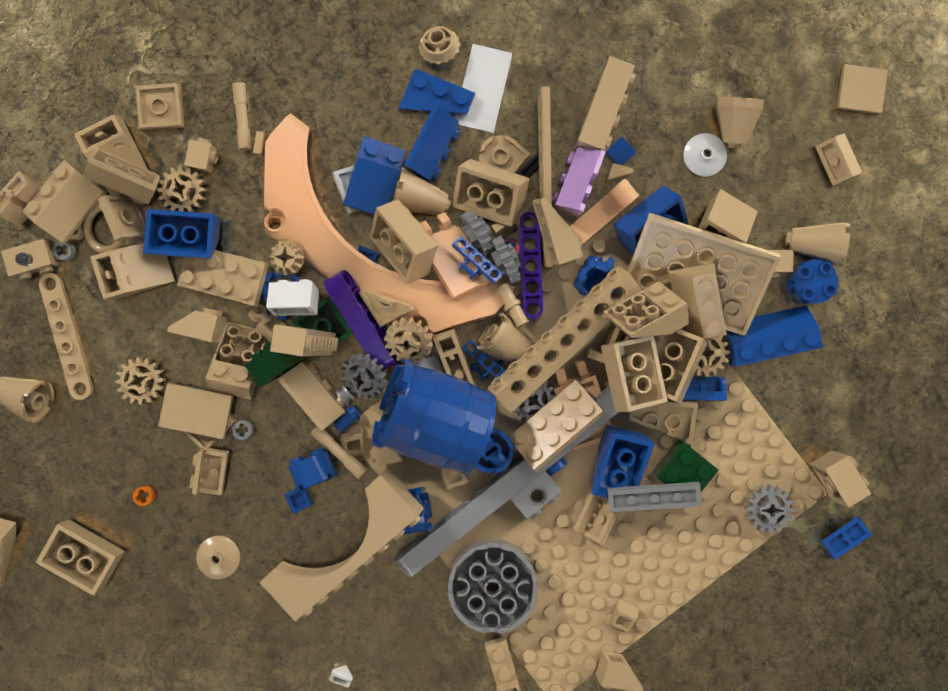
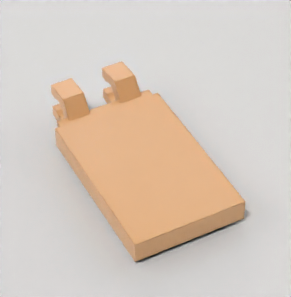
M445 212L437 215L438 220L435 223L440 230L439 232L433 234L426 220L421 222L423 229L438 245L432 268L452 300L491 283L483 274L480 276L477 274L476 278L470 280V274L464 269L459 270L460 263H464L465 258L452 247V244L460 236L467 242L468 240L459 226L451 225V221ZM460 242L457 243L460 248H464ZM478 256L474 257L475 262H481ZM471 261L467 265L473 272L477 269Z
M583 359L574 362L578 373L577 377L567 380L562 366L555 372L558 383L554 384L553 390L556 396L575 380L592 399L601 393L596 375H592V372L588 373ZM610 420L573 448V451L599 443L606 424L611 425Z

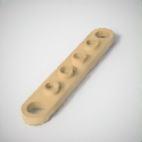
M47 273L40 278L39 288L69 393L74 399H87L93 394L94 385L91 381V374L68 294L63 284L64 281L57 274ZM51 278L56 281V287L53 290H49L46 286L47 280ZM79 383H83L86 386V392L83 395L77 393L76 387Z

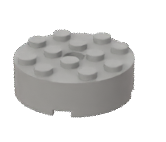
M501 539L476 541L464 548L451 566L448 580L449 601L457 617L473 630L482 633H504L523 623L535 606L537 578L533 565L528 556L511 542ZM495 582L498 583L499 587L495 590H490L487 588L488 583Z

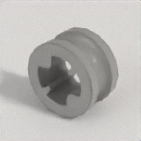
M58 241L53 245L52 253L58 260L69 261L76 255V249L70 242L63 244ZM61 247H68L66 249L68 251L67 255L60 254L62 252L60 251Z
M343 384L342 389L335 392L349 406L350 401H355L356 397Z
M240 420L233 425L232 433L235 438L244 440L252 436L254 426L248 420ZM242 424H245L244 427H248V432H245L244 436L241 435L242 432H238V428L242 427Z

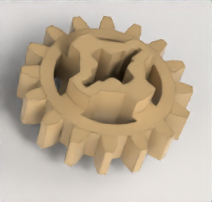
M179 166L178 171L173 167L170 168V175L165 172L163 173L166 179L158 181L162 184V188H157V191L163 194L159 197V200L166 201L163 205L165 208L186 212V210L194 212V206L201 208L199 201L206 200L202 193H206L207 189L202 188L206 182L203 179H199L201 175L198 172L193 174L194 170L190 167L185 170L183 166ZM182 177H189L192 179V181L188 180L185 182V180L182 179ZM182 186L185 187V189H183V195L179 193L182 191ZM179 199L182 205L175 204L172 200Z
M402 317L399 322L395 320L388 327L387 334L384 337V340L387 341L385 348L392 349L390 355L396 354L397 361L401 360V358H406L416 364L418 359L423 362L425 357L429 356L434 341L431 340L433 334L427 333L429 327H422L421 320L414 323L413 317H411L406 322V319Z
M723 336L705 338L708 342L705 350H708L709 354L702 355L699 362L700 366H697L694 375L699 376L702 372L704 377H708L709 372L712 375H717V368L720 370L724 369L722 362L729 361L725 358V354H729L730 351L724 349L728 342H721ZM711 340L716 344L717 348L711 345ZM716 357H718L716 362L712 365V361Z
M137 357L136 361L129 359V365H121L123 372L116 373L121 377L120 380L115 381L116 384H121L117 391H124L125 394L122 398H130L131 404L137 401L139 405L145 404V401L151 403L153 402V397L158 398L161 396L158 390L165 389L161 382L166 381V378H161L160 376L164 370H157L159 363L151 364V358L144 360L143 357ZM140 366L146 367L150 372H145ZM141 377H147L143 379L144 381H142L141 384H135L141 379ZM132 390H137L141 395L135 394Z

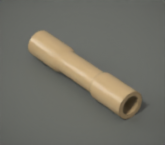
M236 82L232 84L237 119L238 150L247 151L251 150L252 147L246 107V85L242 82Z
M315 427L310 433L316 441L338 458L356 478L360 479L368 469L345 451L327 431H321L318 427Z

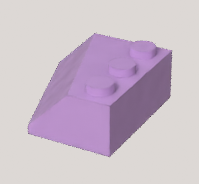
M578 146L575 152H570L566 164L570 165L567 173L563 171L558 183L562 185L559 193L555 192L552 198L553 208L558 214L576 221L583 213L586 206L584 203L591 193L593 186L591 184L598 174L605 151Z

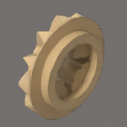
M291 240L279 241L278 244L271 248L272 252L269 256L271 259L270 266L274 268L276 273L289 276L301 269L304 263V253L299 244ZM287 251V255L294 257V259L287 260L285 264V260H281L279 256L285 255Z

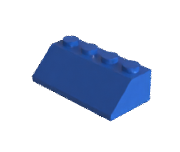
M807 305L754 316L745 336L726 330L727 335H724V341L728 342L726 350L730 351L727 355L731 366H741L824 348L819 325Z

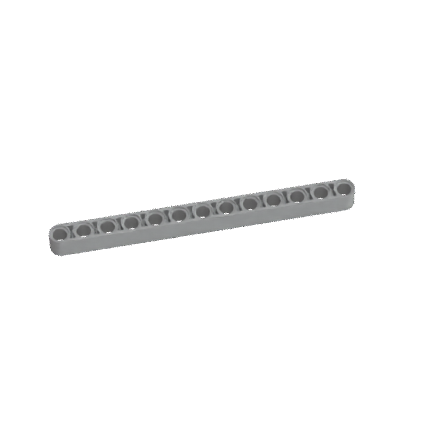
M610 386L593 398L605 414L536 472L526 459L520 456L505 470L501 471L432 526L430 531H426L402 550L394 559L396 564L408 577L415 575L619 413L615 412Z

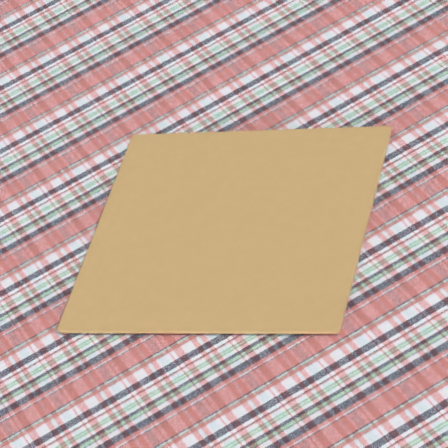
M618 220L612 222L582 245L581 252L583 257L556 265L542 276L543 316L538 321H529L528 324L518 328L532 345L541 338L543 333L550 330L558 322L559 318L566 315L579 300L585 297V295L579 294V291L573 286V282L577 278L579 270L584 267V261L589 255L598 258L602 257L603 262L612 257L614 259L613 269L619 266L626 271L628 270L632 256L618 239L614 227ZM531 284L526 288L529 293H536L539 289L536 284ZM521 292L516 296V299L520 300V306L523 310V294ZM531 305L527 309L530 315H536L540 311L536 305ZM504 306L501 307L497 314L503 313L513 322L509 312L505 311ZM496 315L487 318L460 339L462 348L470 339L478 346H481L478 339L487 324L498 319ZM611 325L600 330L562 365L567 380L578 376L574 362L583 359L588 373L592 372V375H596L601 392L609 386L605 363L587 357L586 353L590 348L602 353L601 346L605 344ZM711 340V345H713L715 348H717V347L715 346V344H714V343L712 342V340ZM472 344L467 346L471 352H474L476 349ZM463 349L471 371V365H475L478 361ZM708 350L703 352V356L709 354ZM477 351L475 356L478 357L481 352ZM438 356L442 372L446 374L441 358ZM490 356L497 363L501 360L493 356ZM716 357L712 361V365L716 362L718 357ZM486 358L483 363L486 367L492 365V360ZM503 361L500 366L507 370L511 363ZM722 362L723 370L716 369L717 375H712L709 372L708 376L726 378L727 400L697 401L698 410L692 444L678 437H671L660 430L651 429L630 421L628 412H619L610 419L612 426L646 434L655 443L640 486L664 484L651 473L678 439L685 442L715 466L719 471L701 492V507L619 512L604 545L595 542L582 533L574 531L575 520L582 512L586 497L591 493L599 443L575 451L572 449L563 456L567 464L560 471L550 476L561 490L559 493L560 497L552 504L546 503L542 507L543 511L538 516L527 519L514 502L509 499L439 555L448 568L451 569L458 554L470 544L483 539H501L516 545L528 556L537 578L535 606L523 623L510 631L499 634L501 637L506 636L510 649L543 691H572L596 673L602 651L622 653L778 533L774 529L772 534L767 533L766 530L761 532L757 530V526L753 527L750 524L753 519L746 518L745 515L750 513V511L744 509V506L750 505L746 498H753L752 490L758 493V486L766 489L767 484H770L773 488L778 486L782 488V492L789 493L786 499L794 501V503L789 505L795 509V512L789 514L793 520L826 496V489L728 362ZM479 363L478 367L486 373L487 370ZM497 368L494 373L498 374L500 369ZM475 370L471 371L474 383H478L481 389L490 392L488 387L495 377L489 372L487 374L488 378L481 380L482 376ZM555 373L547 379V388H554V384L558 383ZM554 390L550 392L551 395H555ZM544 391V393L542 394V402L546 405L547 396ZM536 394L533 397L529 396L527 398L529 400L528 405L534 403L540 406L536 400ZM496 399L497 408L493 427L503 430L510 436L525 423V417L523 416L519 420L517 418L519 412L510 413ZM381 400L360 416L359 421L356 420L345 430V433H363L366 454L362 455L378 476L388 468L407 490L418 487L426 488L423 493L428 492L432 518H428V523H432V526L499 474L485 473L475 467L471 473L465 474L468 483L447 490L440 468L406 456L404 461L377 467L376 462H372L370 449H373L372 433L375 421L379 420ZM532 409L527 414H536L540 410ZM515 450L513 451L511 463L522 456L519 451L517 453ZM534 490L531 493V499L539 500L542 497L541 490ZM775 495L777 503L782 505L781 500ZM771 506L769 509L767 508V510L765 511L768 512L770 509L775 507ZM757 513V516L760 519V521L764 522V520H762V515ZM791 520L786 521L787 525L792 522ZM495 582L488 583L487 588L490 590H495L499 587L498 583ZM618 600L638 607V619L629 633L608 625Z

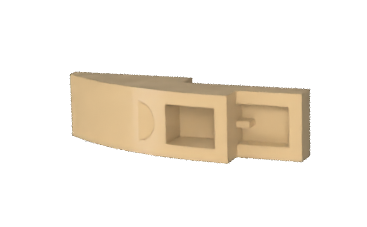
M506 636L484 642L497 691H521Z

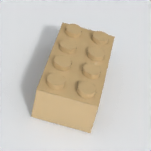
M609 56L574 150L579 146L603 150L606 153V150L609 149L613 138L609 135L616 129L621 117L617 113H620L622 108H624L628 98L625 92L628 93L636 77V74L633 73L635 65Z

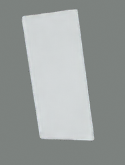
M472 44L462 88L475 92V97L467 115L456 114L455 119L459 121V125L494 133L512 53Z

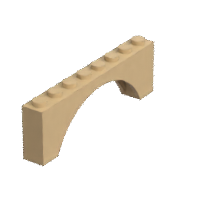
M388 468L365 488L369 505L368 528L363 543L352 556L340 563L322 568L299 567L282 561L259 582L294 621L298 620L301 616L306 618L314 610L313 606L316 603L319 606L328 599L329 596L327 594L330 591L333 593L337 592L344 585L342 582L344 579L351 580L359 572L358 567L361 565L366 567L374 559L373 555L376 552L381 554L389 547L388 542L392 538L395 541L398 540L405 533L404 528L406 526L413 527L421 519L419 515L424 508Z

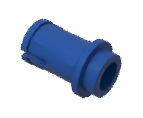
M354 405L351 408L347 407V411L334 422V425L343 433L352 423L360 420L362 413Z

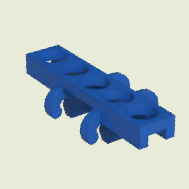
M462 236L453 242L452 247L465 258L464 263H460L459 270L464 269L470 274V280L476 278L477 274L479 276L483 274L495 285L503 277L504 274ZM460 242L464 248H460L457 243ZM475 256L481 257L482 262H480V263L475 262V261H474V257H475ZM470 261L477 267L474 272L467 266ZM490 272H493V273H494L495 275H497L498 277H496V278L492 277V276L490 275Z
M470 339L463 349L478 361L475 365H471V371L475 370L482 376L481 380L487 379L489 372L495 378L500 377L506 371L500 366L503 361L500 360L497 363L488 354L483 352L476 357V352L480 350L477 349L478 345ZM469 344L476 347L474 352L467 348ZM486 358L492 360V365L486 367L483 363ZM479 363L487 370L486 373L478 367ZM499 368L500 372L495 374L494 371Z

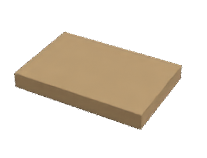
M167 383L158 426L225 439L234 396Z

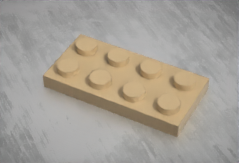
M217 250L214 251L212 259L184 257L177 285L258 307L269 264Z
M575 380L511 434L509 438L533 470L537 472L600 419L605 412Z

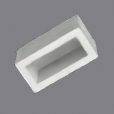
M307 279L299 280V282L287 280L269 282L266 308L274 316L317 315L319 289L313 281Z

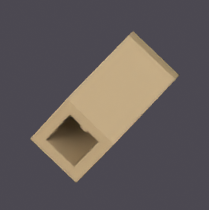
M602 651L595 674L602 687L609 690L614 688L624 691L644 690L623 654Z

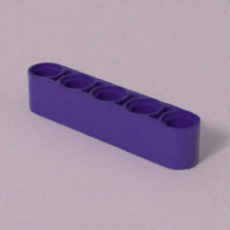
M528 211L520 217L523 311L529 321H538L543 316L540 227L536 213ZM531 219L536 224L532 228H527L524 226V222ZM534 241L537 246L529 250L525 247V243ZM529 262H534L538 267L535 271L531 272L525 268ZM533 283L539 289L536 293H529L526 290L527 286ZM536 305L540 311L536 315H530L527 312L528 307Z
M342 270L326 279L324 286L327 293L365 353L370 354V359H378L376 364L384 366L381 371L400 363L401 360H396V354L390 355L392 349L385 348L387 341L384 340L387 334L383 326L380 327L369 311L359 295L361 290L350 273Z

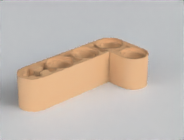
M624 179L575 221L570 228L576 233L583 245L640 195Z

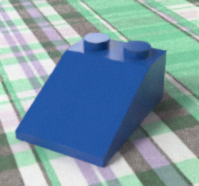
M364 136L358 148L343 205L375 215L377 207L390 203L401 172L406 150Z
M606 424L599 443L591 494L609 499L608 488L640 486L655 443L646 434Z

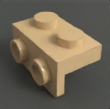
M203 447L198 453L194 454L193 466H195V474H192L190 479V488H193L192 495H197L199 492L215 495L223 494L229 451Z
M590 493L585 499V505L581 514L575 520L573 530L604 545L619 512H610L608 498Z

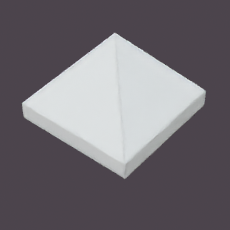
M346 665L333 669L329 677L331 682L347 688L353 679Z

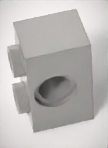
M544 471L510 499L527 519L529 517L535 518L543 511L542 507L546 503L552 504L560 497L559 493L561 490L547 472ZM534 490L542 491V497L539 500L531 499V493Z

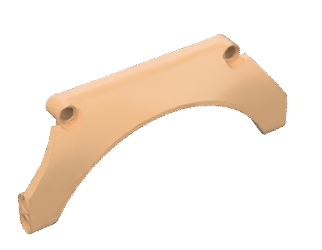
M289 114L265 141L264 209L270 213L264 219L265 233L276 243L291 240L299 244L304 253V264L324 279H328L342 270L348 271L360 290L366 289L413 305L415 309L402 317L406 319V322L411 317H413L414 323L421 320V326H428L427 331L432 334L495 316L504 305L496 289L505 283H509L512 291L518 286L516 282L511 284L507 276L504 275L495 285L491 282L460 298L452 300L441 281L418 279L407 284L399 273L391 271L359 253L337 232L324 214L314 193L307 165L309 127L294 115ZM277 223L280 227L278 229H271L269 225ZM493 272L490 273L492 277H498ZM392 321V322H390V323H388V324H386V325L389 327V326L392 325V323H393L394 321Z

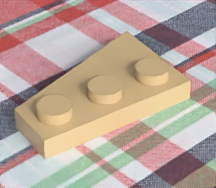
M667 399L668 402L628 412L630 421L651 429L660 430L671 437H678L689 444L693 442L698 410L697 401L683 400L681 404Z

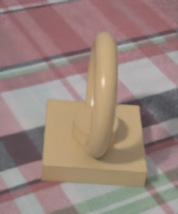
M103 195L98 198L99 203L83 221L85 239L93 250L98 253H104L122 248L126 240L144 239L146 223L138 204L132 201L131 197L127 195ZM100 211H103L115 240L110 246L101 245L93 235V219Z

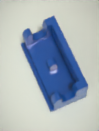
M693 376L683 400L726 401V378Z
M857 516L821 540L820 545L827 550L826 554L830 559L836 560L872 534L860 517Z

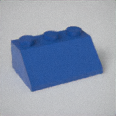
M434 104L404 164L405 168L430 184L433 179L437 180L442 170L439 166L442 160H447L451 152L449 146L452 140H457L461 132L459 121Z
M663 185L614 224L618 239L631 256L634 254L648 213L689 225L683 201L679 194Z
M147 209L143 253L212 259L219 241L221 218L215 214Z

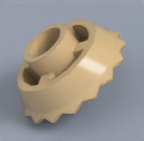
M437 26L426 31L420 40L418 48L424 60H428L430 64L437 63L439 65L442 62L447 63L449 59H453L455 54L459 52L458 47L461 44L455 32L446 27Z

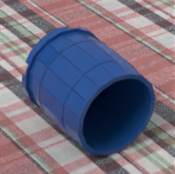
M403 358L401 362L405 363L404 366L397 365L381 400L379 409L384 412L380 422L375 421L372 433V446L379 449L386 447L402 456L438 468H445L463 474L471 473L482 457L491 435L497 408L496 396L494 393L485 391L470 382L434 369L413 365L411 360Z

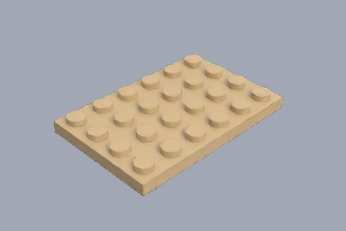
M648 213L627 272L630 273L642 290L660 282L673 292L669 271L715 263L726 330L745 336L781 256L762 248Z

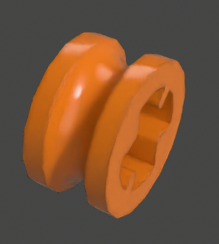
M149 486L138 487L133 492V501L138 506L149 505L155 498V492ZM141 490L149 494L146 497V502H144V499L140 500L139 495L142 494Z

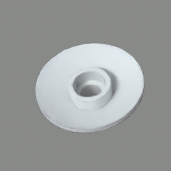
M702 133L688 141L684 148L683 159L686 167L693 174L709 177L715 175L724 167L727 151L724 143L717 136ZM704 150L710 151V157L704 155Z

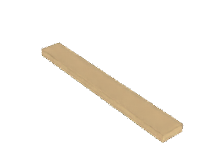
M541 87L538 90L539 199L545 198L552 206L550 87ZM540 230L541 266L553 267V265H550Z

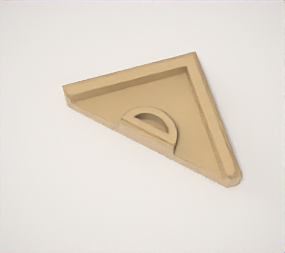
M362 289L359 292V295L380 327L415 309L413 305L366 289Z

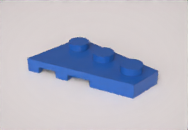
M415 68L398 109L399 111L431 112L434 104H436L449 114L467 115L474 100L475 92Z

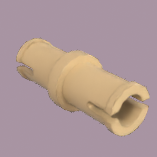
M509 283L499 286L496 291L499 293L505 305L504 309L506 312H509L516 328L528 324L529 320L520 306L521 302L519 299H516Z

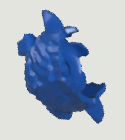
M589 255L586 258L584 267L579 270L577 278L573 282V286L579 291L580 295L586 296L595 285L607 277V274L613 270L614 259L610 257L607 261L603 262L602 257L598 258Z

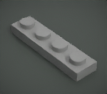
M699 482L608 488L610 512L701 507Z

